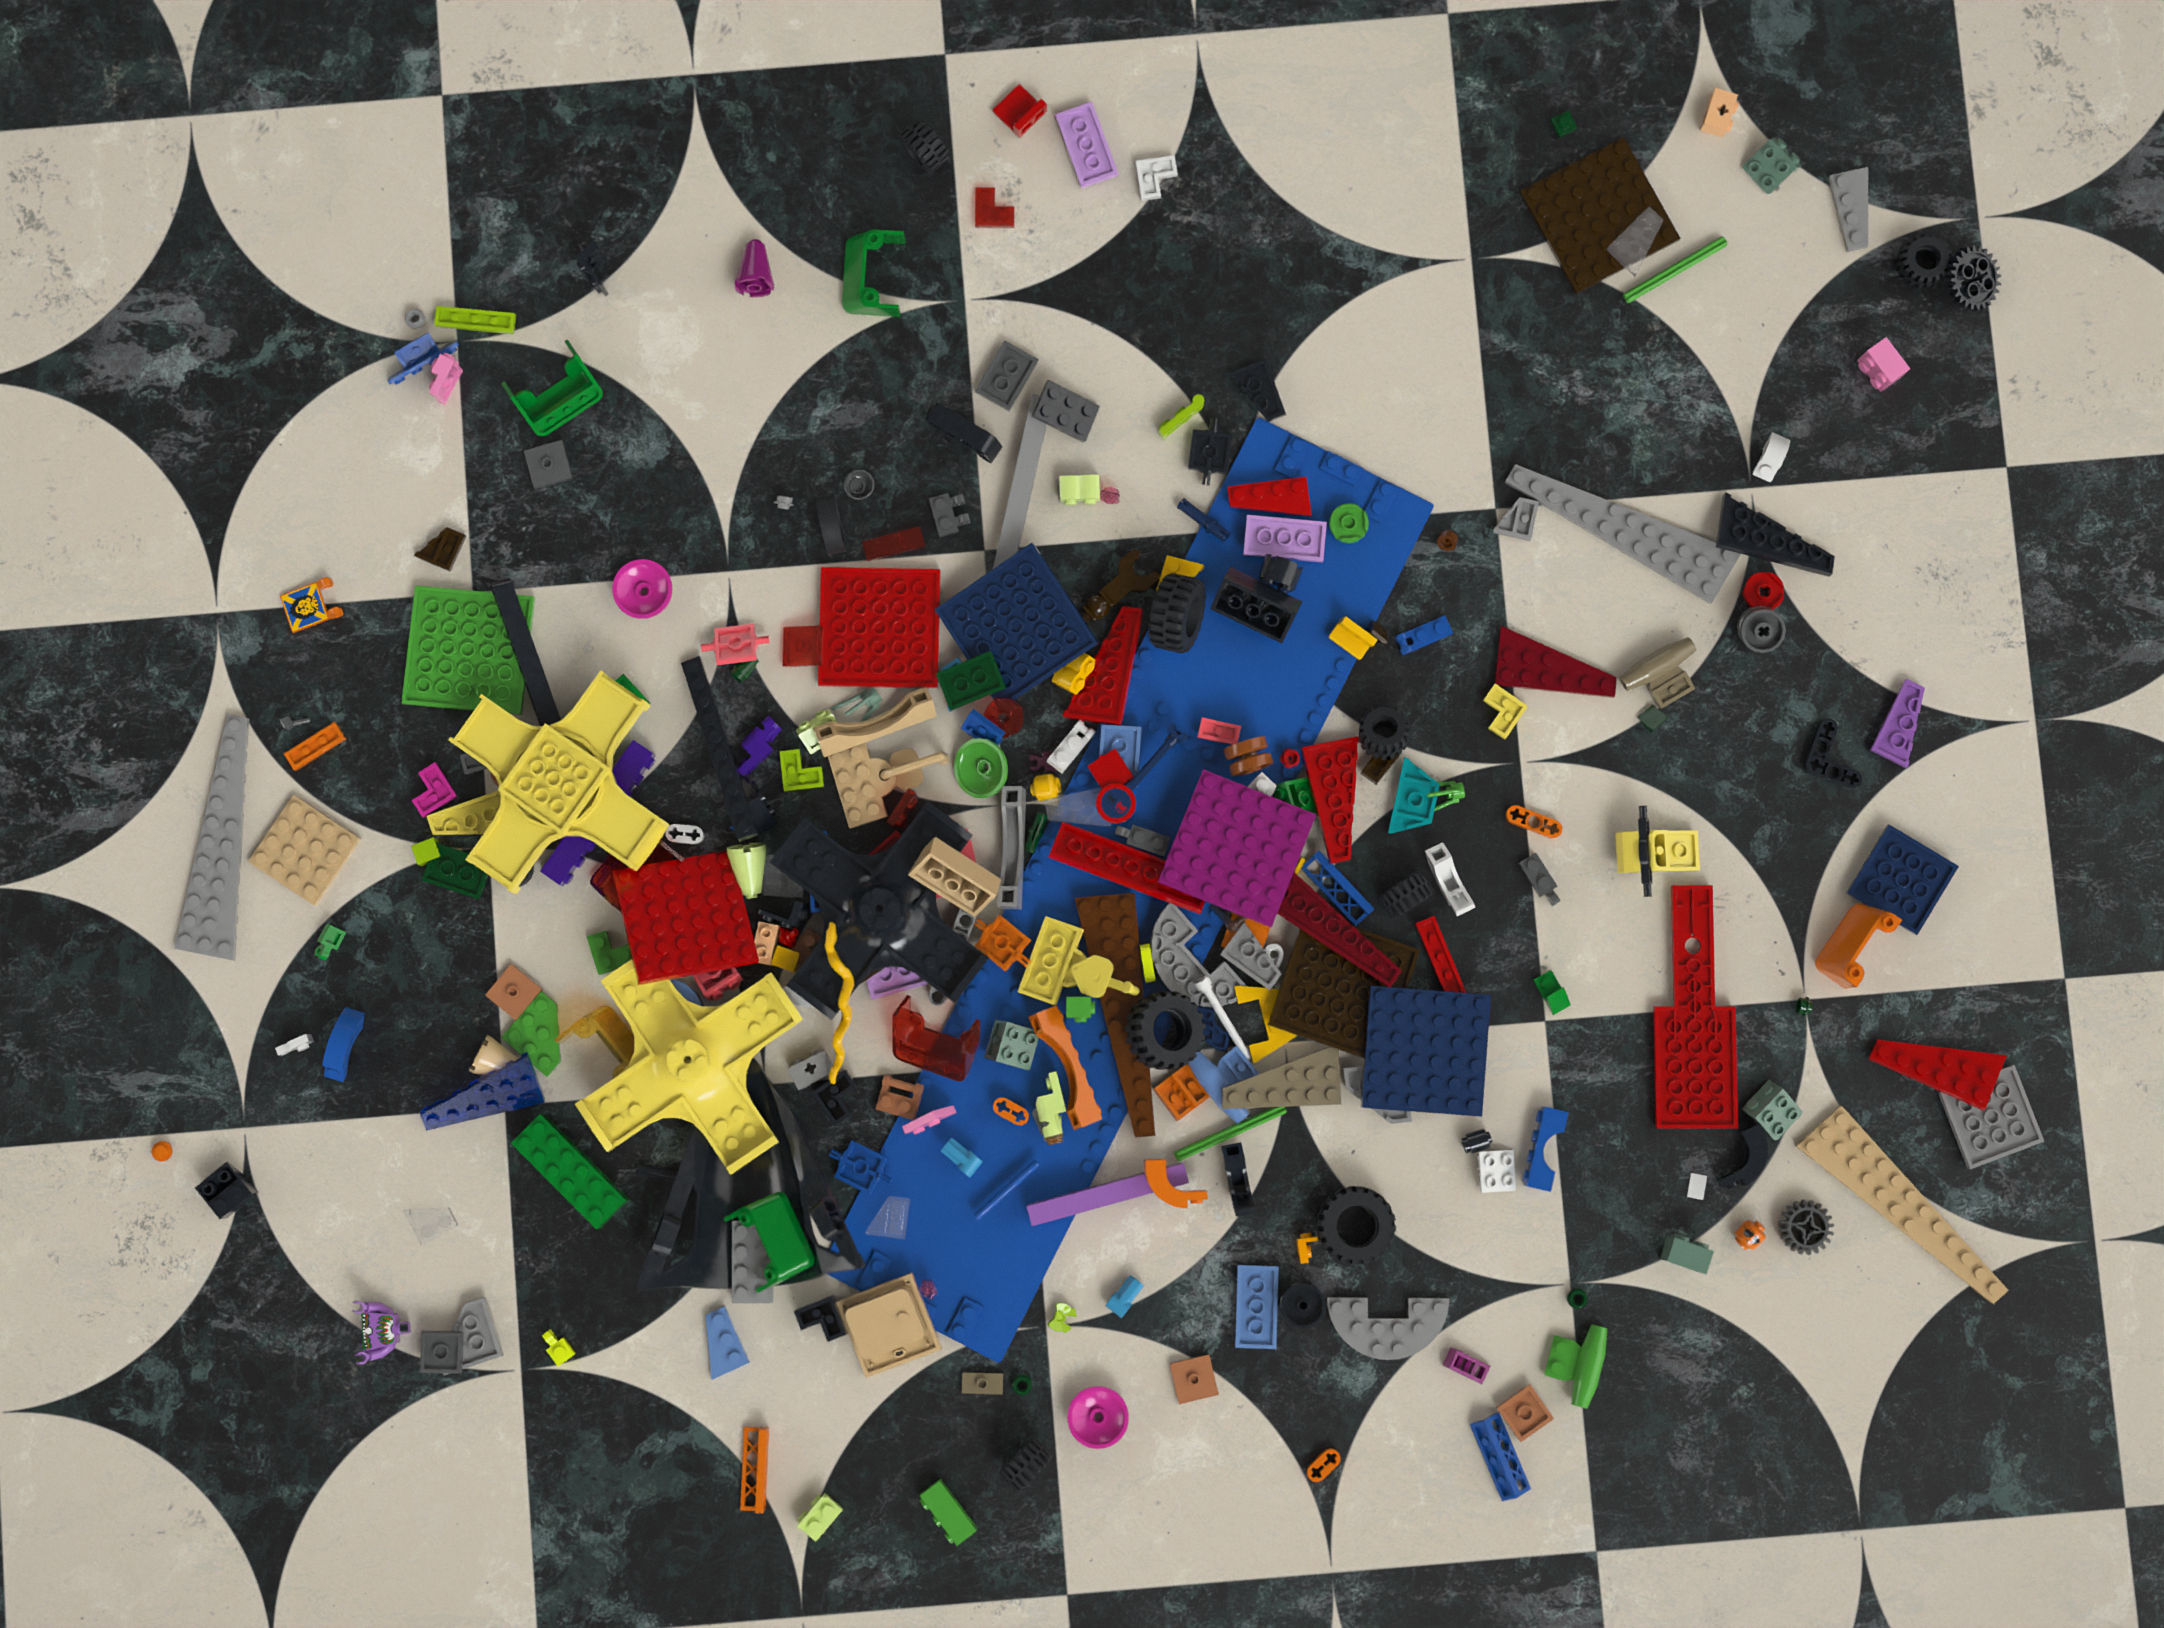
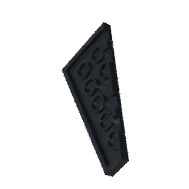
M1725 492L1723 494L1716 540L1717 548L1828 577L1833 574L1834 555L1815 544L1807 543L1802 540L1800 535L1790 533L1785 530L1786 527L1763 513H1756L1748 508L1746 503L1742 501L1739 503L1731 498L1732 495Z

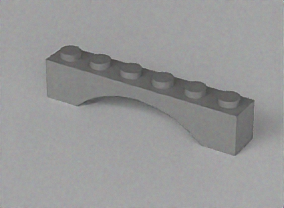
M1002 786L1003 854L997 906L1001 909L1022 910L1026 790L1022 786Z

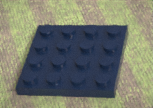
M1888 824L1846 894L1865 905L1896 915L1902 919L1899 926L1914 935H1918L1959 866Z

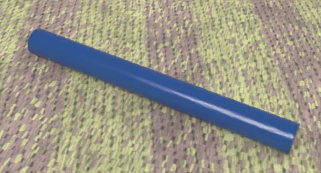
M1032 1161L974 1213L976 1218L980 1220L1040 1166L1037 1161Z

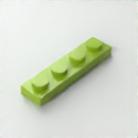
M436 306L434 326L514 334L516 314Z

